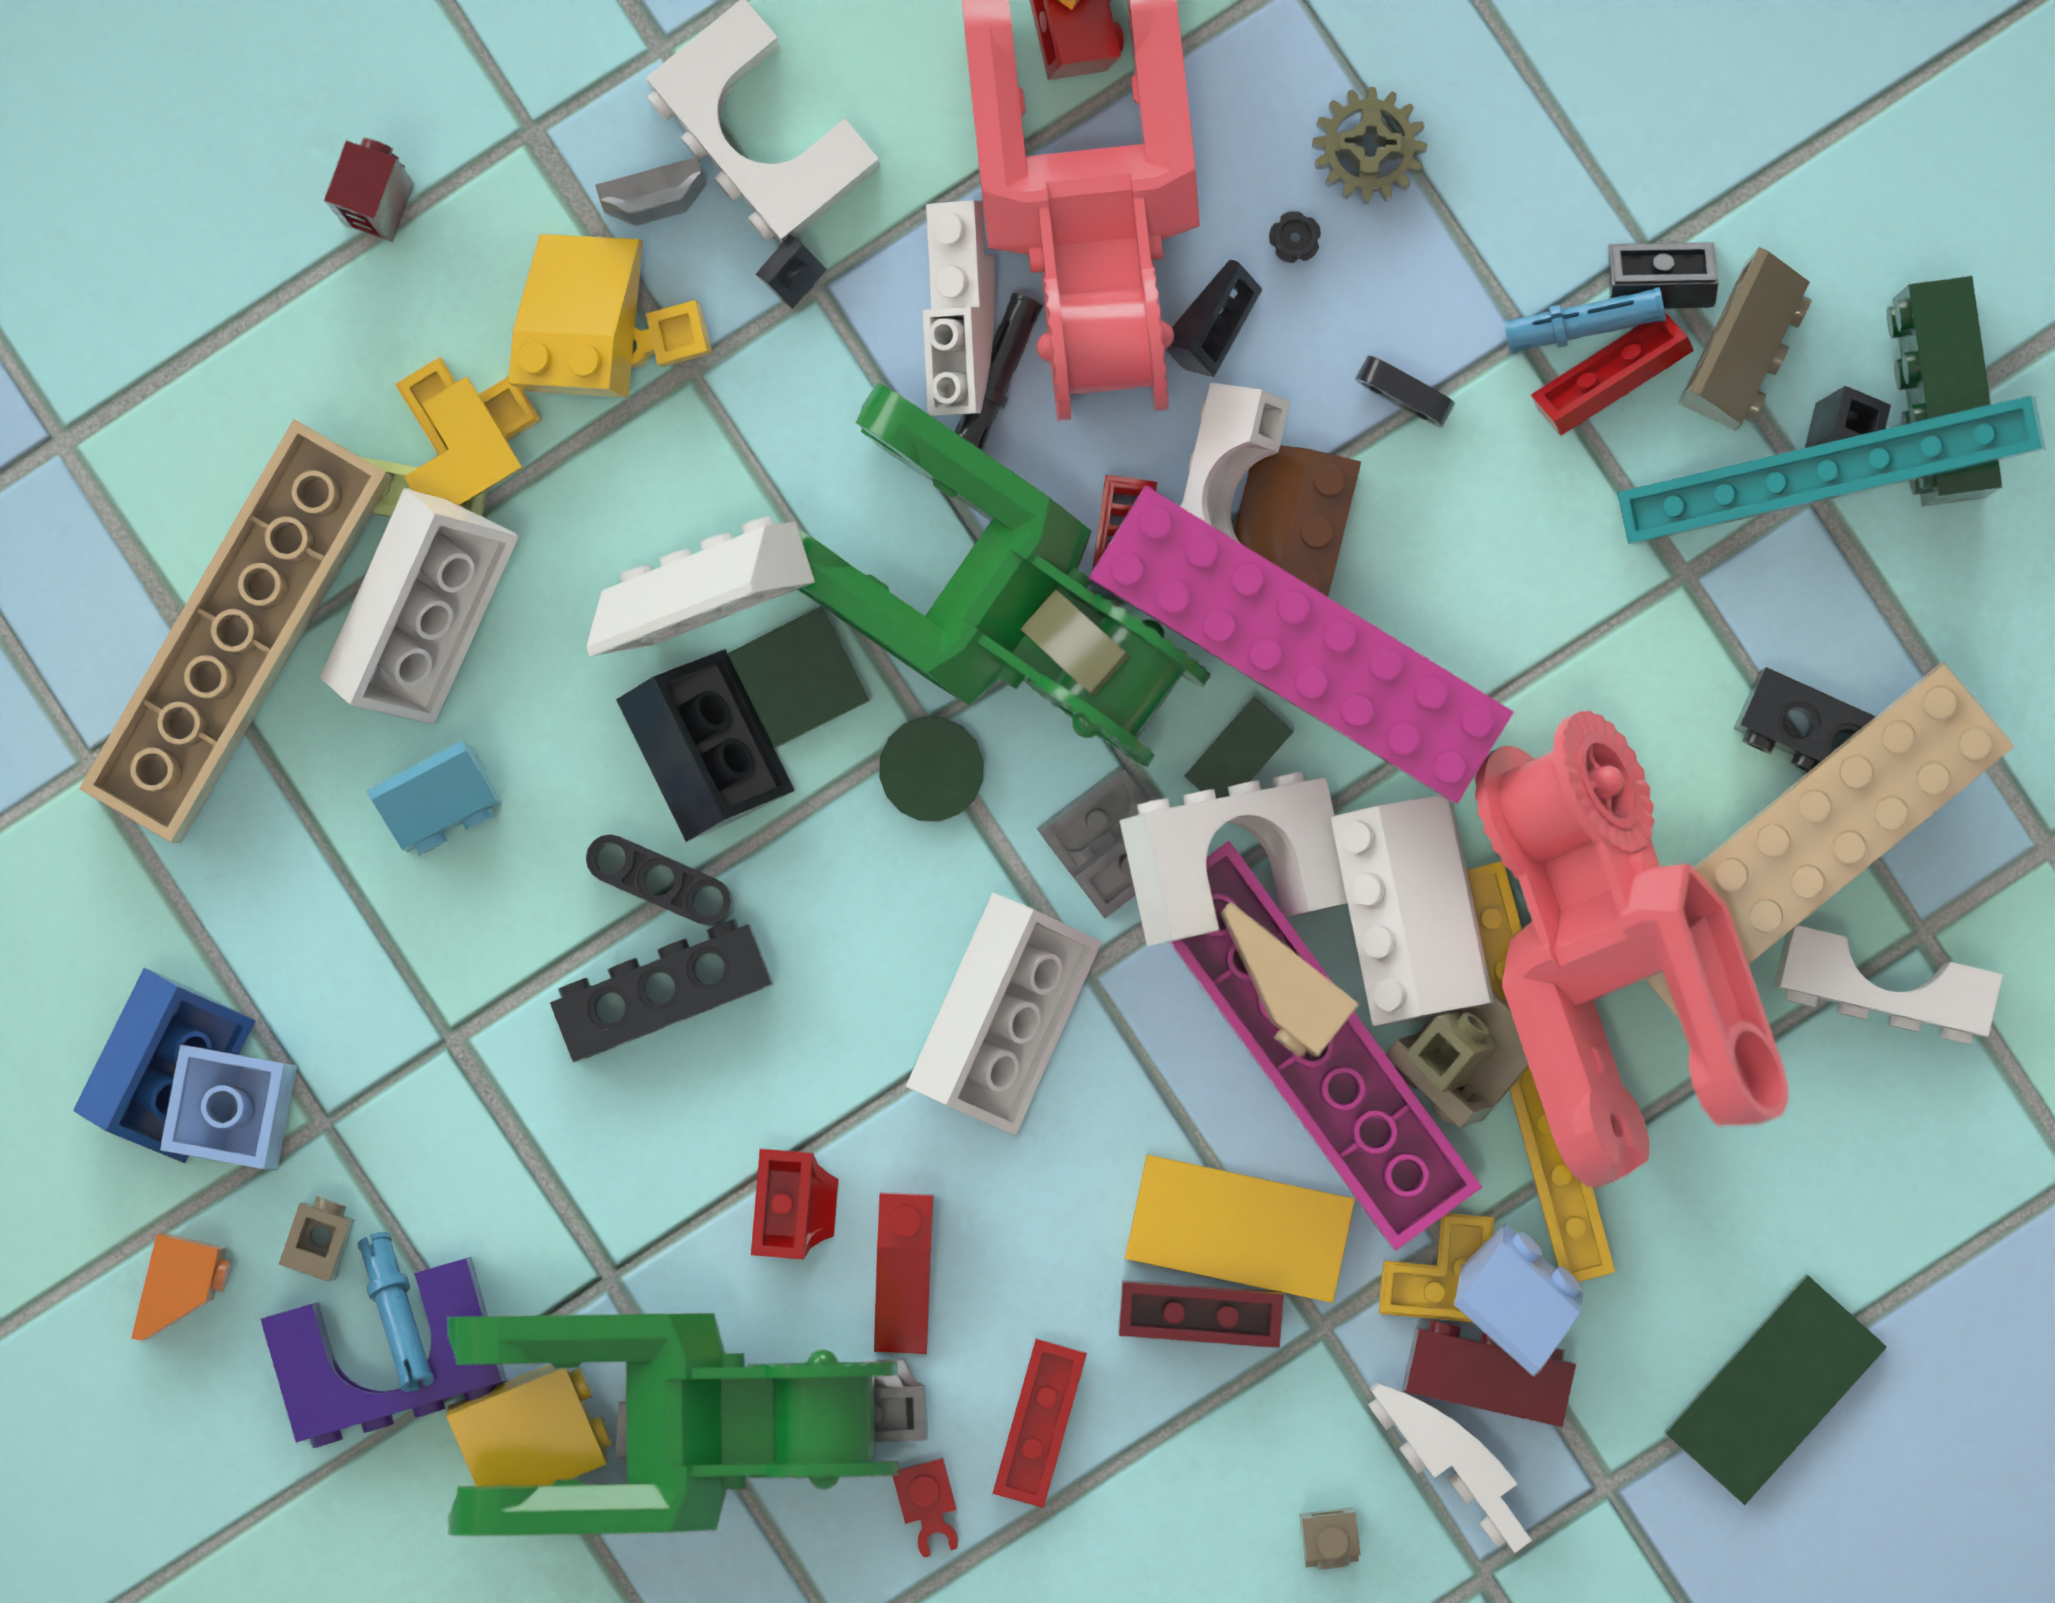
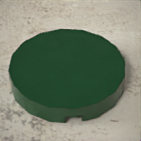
M921 717L904 723L888 738L880 755L879 778L886 797L901 813L918 821L941 822L959 815L975 801L983 783L984 760L977 741L962 725L944 717Z

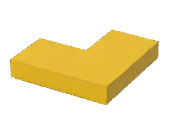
M441 357L395 384L438 455L447 451L448 447L422 406V403L456 383ZM509 376L479 394L507 441L542 421L523 389L508 384Z
M464 377L422 403V406L447 445L448 450L404 476L411 490L446 499L462 506L523 469V466L469 377Z
M1447 1213L1441 1217L1436 1265L1383 1260L1378 1313L1472 1322L1454 1305L1461 1266L1493 1235L1495 1217Z

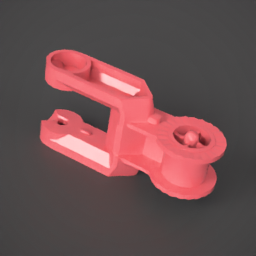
M962 0L988 249L1029 255L1031 273L1044 272L1042 273L1047 332L1040 336L1036 349L1038 355L1043 360L1051 363L1057 421L1071 420L1070 395L1151 387L1154 411L1169 410L1167 367L1164 352L1171 346L1174 340V332L1168 323L1161 320L1157 278L1155 277L1154 262L1151 260L1163 259L1162 240L1200 226L1196 167L1177 0H1127L1131 49L1135 70L1131 82L1133 100L1139 107L1143 144L1025 156L1021 119L1026 112L1023 89L1018 86L1009 0Z
M1580 711L1565 718L1559 724L1554 738V751L1534 759L1525 751L1513 746H1502L1489 752L1474 779L1476 783L1474 796L1478 802V815L1483 821L1484 832L1490 838L1493 850L1501 857L1503 865L1511 870L1514 877L1519 880L1532 921L1510 939L1502 987L1555 1144L1564 1163L1572 1174L1586 1186L1599 1188L1628 1175L1637 1167L1647 1162L1649 1158V1136L1645 1120L1636 1101L1622 1084L1594 1000L1661 972H1664L1690 1047L1689 1070L1694 1090L1703 1109L1711 1120L1719 1127L1727 1125H1760L1784 1114L1788 1103V1083L1783 1063L1729 908L1690 864L1660 867L1650 839L1652 836L1651 829L1655 822L1652 816L1654 805L1650 799V787L1645 781L1644 769L1637 762L1636 752L1628 746L1625 736L1619 733L1615 725L1606 721L1602 715L1594 714L1592 711Z

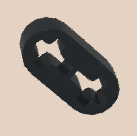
M1370 355L1366 357L1355 377V380L1366 389L1438 427L1444 426L1455 406V402L1446 395L1387 362Z

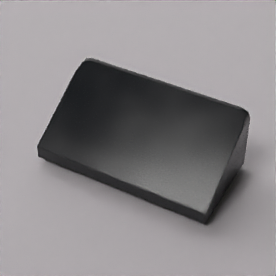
M1714 242L1609 244V299L1660 287L1664 309L1711 308L1715 306L1718 274Z

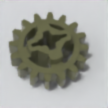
M1370 87L1366 99L1360 100L1357 93L1352 89L1347 93V105L1345 107L1335 100L1329 103L1328 108L1333 116L1332 120L1319 117L1316 126L1326 135L1313 138L1312 148L1324 151V155L1317 158L1314 165L1316 169H1330L1331 172L1325 181L1327 187H1331L1338 182L1345 185L1342 198L1347 200L1353 191L1357 190L1361 191L1363 204H1369L1373 192L1379 191L1381 197L1386 202L1391 200L1392 185L1395 184L1404 191L1409 188L1410 181L1405 175L1406 171L1414 174L1420 173L1423 165L1414 159L1413 155L1426 153L1427 143L1416 141L1415 136L1419 135L1425 126L1423 122L1410 123L1408 121L1414 109L1411 103L1400 110L1394 106L1397 93L1391 91L1385 101L1377 99L1376 88ZM1361 113L1360 123L1351 131L1336 133L1346 119ZM1381 114L1392 120L1401 133H1391L1381 122ZM1364 135H1374V143L1383 145V147L1377 148L1373 157L1365 156L1364 147L1356 146V144L1362 143ZM1337 157L1347 158L1358 170L1357 177L1346 171ZM1403 158L1394 171L1378 178L1379 167L1387 160Z

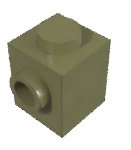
M1462 1010L1437 1016L1404 1056L1441 1092L1467 1085L1499 1046L1487 1036L1489 1030L1479 1018L1471 1013H1464Z

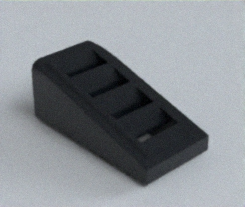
M1230 259L1172 326L1174 340L1166 351L1187 371L1210 377L1216 375L1262 291L1260 285L1238 261ZM1232 289L1238 293L1234 298L1230 296Z

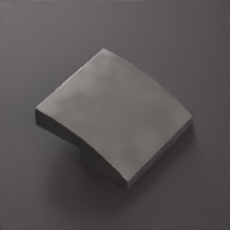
M1121 765L1036 828L1104 919L1136 896L1119 820L1139 815L1137 805L1149 802Z

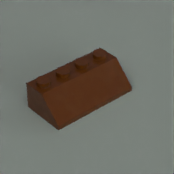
M1280 445L1279 453L1265 457L1249 468L1234 528V533L1240 544L1328 597L1361 461L1313 449Z

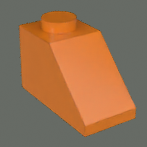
M169 1233L156 1234L131 1339L139 1341L150 1339L212 1301L216 1291L224 1292L231 1269V1261L224 1260L226 1247Z

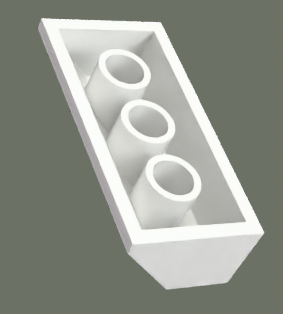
M404 488L320 679L350 705L434 725L519 536L513 531L446 499Z
M772 516L756 519L741 525L743 535L733 539L731 533L713 536L700 542L702 551L691 555L690 549L677 551L659 558L662 567L651 571L650 565H645L619 574L622 583L601 592L586 646L589 657L653 646L814 583L815 581L796 521L774 524Z
M1438 795L1378 805L1330 817L1373 1026L1400 1024L1494 1003L1453 802Z
M992 892L906 1087L1016 1135L1102 941L1035 909Z

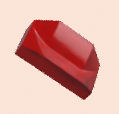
M759 1149L751 1255L804 1260L812 1247L834 1236L839 1179L818 1165L814 1153Z

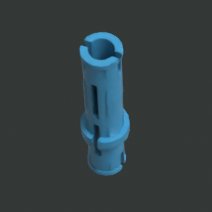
M1660 287L1641 293L1605 299L1576 307L1561 309L1560 305L1549 307L1550 312L1513 320H1504L1503 322L1510 354L1518 351L1557 343L1558 348L1568 346L1567 341L1646 323L1666 321Z
M387 1232L373 1233L370 1235L373 1244L369 1245L368 1238L366 1237L358 1241L357 1244L370 1281L366 1290L369 1299H372L377 1304L400 1380L401 1390L421 1389L420 1379H422L424 1386H428L434 1381V1376L430 1371L408 1299L409 1280L405 1274L400 1272L391 1243V1235Z

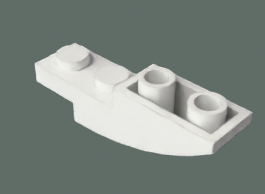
M971 200L926 204L931 309L922 311L928 414L930 416L981 413L990 370L995 316L994 255L985 253L983 201Z
M1379 1382L1369 1387L1376 1399L1370 1402L1368 1406L1386 1430L1393 1425L1398 1428L1407 1441L1399 1449L1417 1474L1426 1468L1436 1478L1449 1467H1452L1455 1474L1449 1477L1448 1481L1466 1505L1474 1499L1487 1516L1479 1524L1497 1548L1507 1543L1509 1548L1516 1553L1532 1541L1501 1498V1496L1518 1485L1501 1462L1477 1438L1451 1417L1409 1393Z

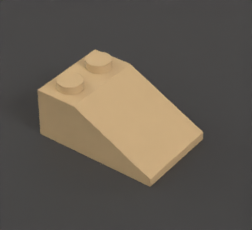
M1230 902L1220 915L1270 1022L1280 1029L1274 1038L1298 1057H1302L1306 1051L1313 1056L1319 1055L1359 1004Z

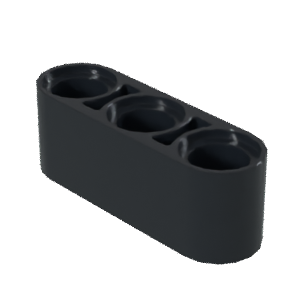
M611 834L598 837L587 849L586 863L591 874L616 888L701 925H719L727 920L732 913L734 900L728 886L698 870L620 836ZM607 845H619L625 852V865L614 874L602 872L597 861L599 852ZM656 866H667L674 874V885L665 895H653L646 886L647 874ZM705 887H715L723 896L721 910L716 915L710 917L701 916L694 905L696 894Z

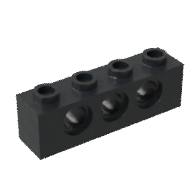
M1765 667L1759 671L1734 729L1745 733L1742 740L1745 744L1768 754H1771L1774 747L1793 755L1790 762L1792 765L1809 772L1833 752L1832 740L1836 733L1845 732L1853 736L1876 716ZM1789 710L1800 711L1809 722L1808 733L1803 739L1792 738L1784 730L1783 719Z
M736 919L706 930L709 937L707 941L690 947L685 938L657 949L660 959L641 967L638 959L634 958L607 969L610 975L608 980L591 986L588 978H584L559 988L558 991L561 998L550 1002L572 1062H579L774 985L751 925L747 924L739 927ZM716 954L724 963V974L718 982L710 985L704 984L696 976V963L703 955ZM658 973L669 975L675 984L673 997L664 1004L652 1002L646 993L648 980ZM607 993L618 994L625 1003L623 1017L613 1024L603 1022L597 1014V1003Z

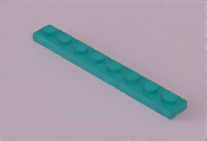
M2030 395L1619 491L1617 494L1627 543L1638 544L2045 450L2046 447L2035 396Z

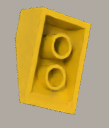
M539 234L513 328L508 384L527 392L629 398L642 240Z

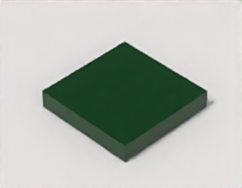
M822 606L727 653L775 749L870 702Z

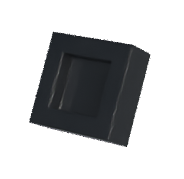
M789 235L759 269L756 275L782 302L793 309L804 295L813 288L814 284L827 269L800 241Z

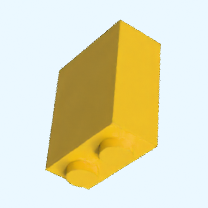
M551 1363L495 1386L493 1391L471 1401L463 1399L448 1405L446 1414L475 1485L553 1484L556 1480L573 1479L607 1465L608 1452L606 1448L613 1445L603 1417L598 1416L593 1419L585 1401L592 1397V1392L581 1367L572 1370V1368H555Z

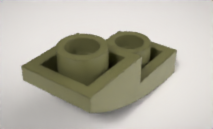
M1057 589L1021 628L1031 640L1093 696L1098 694L1130 657L1126 651Z

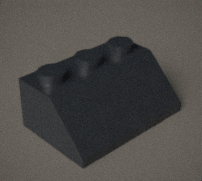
M726 649L653 676L616 699L685 842L732 823L795 791Z

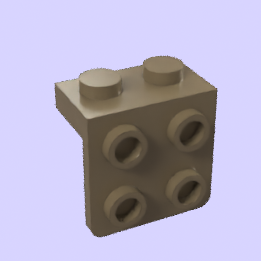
M1493 989L1494 1003L1462 1010L1464 1013L1468 1012L1479 1018L1489 1030L1487 1036L1499 1046L1467 1085L1441 1092L1404 1056L1433 1020L1441 1015L1432 1016L1417 1034L1397 1039L1385 1054L1395 1065L1396 1070L1407 1085L1420 1089L1433 1102L1432 1108L1435 1113L1448 1124L1457 1125L1459 1128L1483 1121L1529 1067L1509 1005Z

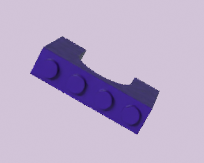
M471 1257L414 1273L431 1330V1349L427 1361L430 1371L434 1376V1381L428 1386H424L422 1379H420L421 1389L402 1391L399 1388L389 1391H378L365 1388L352 1381L341 1370L334 1357L319 1302L260 1319L296 1443L310 1439L312 1448L337 1442L343 1440L341 1429L361 1424L363 1433L381 1429L394 1424L392 1414L408 1409L413 1410L415 1418L446 1409L443 1401L445 1398L463 1393L465 1401H471L490 1393L495 1389L494 1384L507 1379L502 1364L457 1365L455 1354L447 1337V1317L488 1316Z

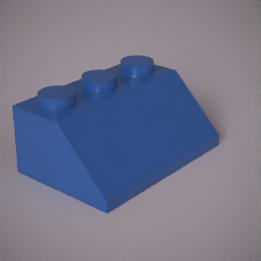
M144 967L73 1111L106 1132L186 1163L189 1155L160 1150L180 1045L239 1055L256 1020L184 984Z

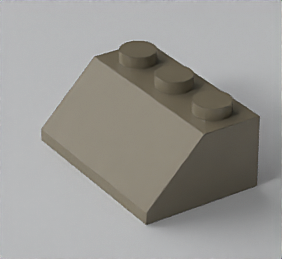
M1759 247L1746 261L1678 404L1735 431L1742 425L1744 419L1753 423L1766 398L1765 393L1758 391L1767 372L1773 375L1777 374L1788 352L1789 347L1781 343L1789 325L1796 328L1800 326L1812 299L1804 296L1810 282L1771 252Z

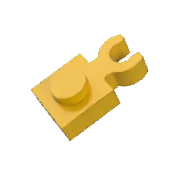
M693 300L646 313L649 329L640 330L635 327L634 339L636 340L637 348L632 355L631 368L641 367L649 360L652 354H655L657 365L662 367L712 354L701 303Z

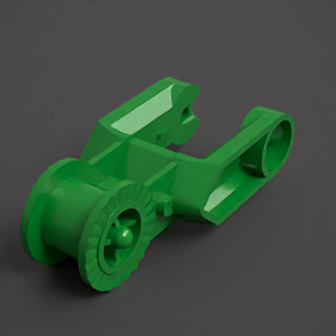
M877 383L863 403L856 424L862 428L861 432L892 456L933 481L934 487L950 498L956 497L991 522L925 616L892 594L886 584L871 574H863L799 528L798 531L815 582L797 590L924 678L969 706L1000 680L1016 690L1022 681H1025L1041 697L1050 701L1053 706L1059 708L1066 716L1072 718V727L1078 736L1083 738L1097 736L1108 742L1113 748L1119 749L1125 756L1131 757L1137 763L1148 767L1155 754L1137 739L1181 676L1198 686L1204 687L1210 679L1211 673L1199 665L1197 660L1189 657L1186 651L1177 648L1171 640L1165 639L1164 629L1159 622L1153 619L1141 621L1139 618L1131 616L1124 608L1117 607L1111 600L1105 599L1102 595L1087 589L1092 581L1088 579L1089 576L1078 568L1092 532L1088 527L1049 496L888 387ZM1056 589L1130 655L1128 660L1096 696L1089 693L1021 630Z
M715 1313L447 1317V1337L455 1354L457 1365L551 1363L555 1368H578L582 1363L626 1362L627 1483L583 1484L578 1479L556 1480L553 1484L458 1486L455 1501L448 1515V1535L519 1536L717 1530L727 1489H746V1476L766 1479L809 1478L813 1486L826 1490L835 1486L840 1477L899 1475V1461L875 1460L874 1376H898L897 1361L838 1362L834 1353L821 1349L812 1353L807 1363L748 1364V1367H745V1353L725 1352Z

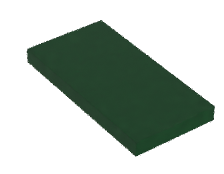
M1805 1274L1669 1425L1664 1433L1743 1505H1746L1887 1346L1810 1276Z

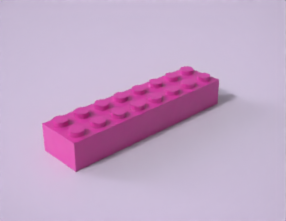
M1145 486L1088 577L1089 580L1456 804L1459 803L1514 711L1148 486Z
M1228 841L1206 857L1207 878L1219 930L1171 941L1169 944L1386 1242L1396 1251L1480 1190L1482 1186L1354 1011L1317 1056H1313L1306 1051L1302 1057H1298L1274 1038L1280 1029L1270 1022L1220 915L1223 909L1231 902L1329 981L1331 979L1237 850Z

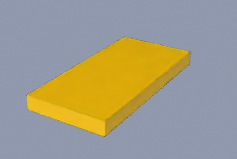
M1146 1154L1125 1259L1333 1303L1355 1199Z

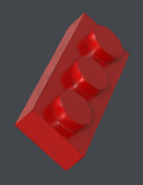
M1666 312V321L1637 326L1531 394L1537 410L1560 436L1582 424L1585 420L1621 397L1626 396L1632 390L1694 351L1688 336Z
M1035 1338L992 1494L1044 1508L1087 1352Z

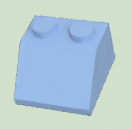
M180 1045L160 1150L260 1169L278 1170L297 1065Z
M1504 1224L1461 1266L1454 1305L1534 1376L1541 1370L1581 1314L1583 1293L1581 1292V1285L1568 1270L1563 1267L1555 1269L1541 1256V1248L1528 1234L1522 1231L1515 1233L1507 1224Z

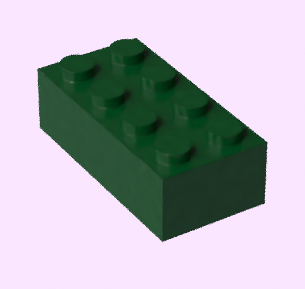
M1973 276L1908 284L1893 298L1894 306L1887 307L1889 335L1891 338H1898L1901 358L1894 360L1896 386L1899 391L1906 390L1908 411H1902L1901 414L1902 425L1991 405ZM1999 460L1911 480V491L1913 495L1920 494L1922 507L1986 498L2002 488Z

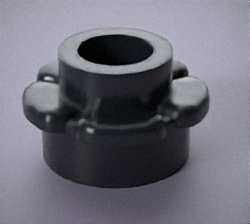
M1290 211L1283 214L1280 221L1271 226L1269 242L1272 246H1275V253L1282 261L1287 263H1295L1299 259L1307 261L1314 257L1319 249L1317 240L1321 236V230L1313 218L1306 217L1299 211ZM1292 233L1300 235L1298 242L1291 241L1290 235Z

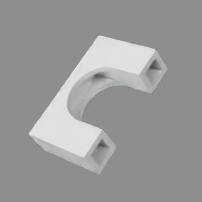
M739 0L646 77L648 85L653 91L646 98L665 121H668L672 116L677 119L687 131L680 136V139L691 153L698 157L699 161L708 156L720 172L713 178L733 202L741 196L754 211L747 218L763 239L768 242L775 236L780 244H782L789 235H792L794 238L879 169L880 161L846 118L801 155L782 163L764 164L749 160L729 145L722 134L720 123L721 110L727 94L741 78L780 47L777 36L747 0Z
M1304 772L1288 774L1273 778L1274 788L1261 790L1259 780L1228 787L1230 796L1216 799L1214 789L1184 795V805L1172 808L1170 807L1169 798L1138 804L1139 815L1119 820L1147 946L1181 940L1219 930L1207 878L1206 856L1214 834L1224 823L1234 824L1246 829L1263 846L1270 861L1280 910L1285 917L1348 904L1330 818L1335 815L1326 777L1306 781Z

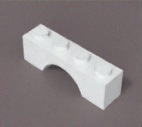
M1210 383L1206 401L1201 409V424L1195 450L1189 461V476L1180 507L1239 542L1231 522V504L1234 492L1239 481L1250 467L1265 457L1279 453L1290 401L1262 389Z
M1796 925L1785 936L1774 988L1786 990L1785 1000L1792 1003L1816 1007L1819 998L1839 1003L1837 1013L1868 1020L1870 1011L1890 1015L1888 1024L1890 1026L1920 1032L1922 1023L1942 1028L1940 1038L1972 1045L1974 1036L1989 1037L2003 974L1954 962L1942 963L1935 974L1923 985L1907 992L1888 991L1872 984L1859 972L1850 955L1847 937Z

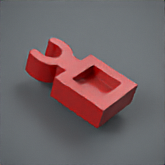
M941 1457L900 1468L899 1475L892 1477L905 1524L918 1520L921 1521L922 1529L919 1533L917 1544L922 1556L925 1558L931 1555L928 1538L936 1532L946 1535L951 1550L957 1549V1532L943 1518L944 1513L957 1510L944 1458Z

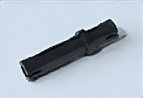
M1019 293L1011 294L1006 312L993 339L990 370L981 413L962 414L954 431L982 451L999 409H1005L1008 398L1005 395L1009 388V383L1022 357L1033 326L1043 308V305L1039 304L1038 301Z

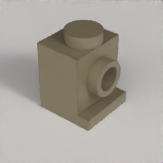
M316 1196L313 1205L299 1203L279 1265L326 1281L336 1280L338 1268L355 1219L344 1216L347 1206ZM318 1226L326 1227L331 1235L329 1243L324 1247L316 1245L312 1239V1233Z
M1352 1507L1299 1514L1306 1568L1318 1566V1569L1340 1568L1349 1566L1350 1562L1359 1561L1358 1555L1361 1554L1356 1513Z

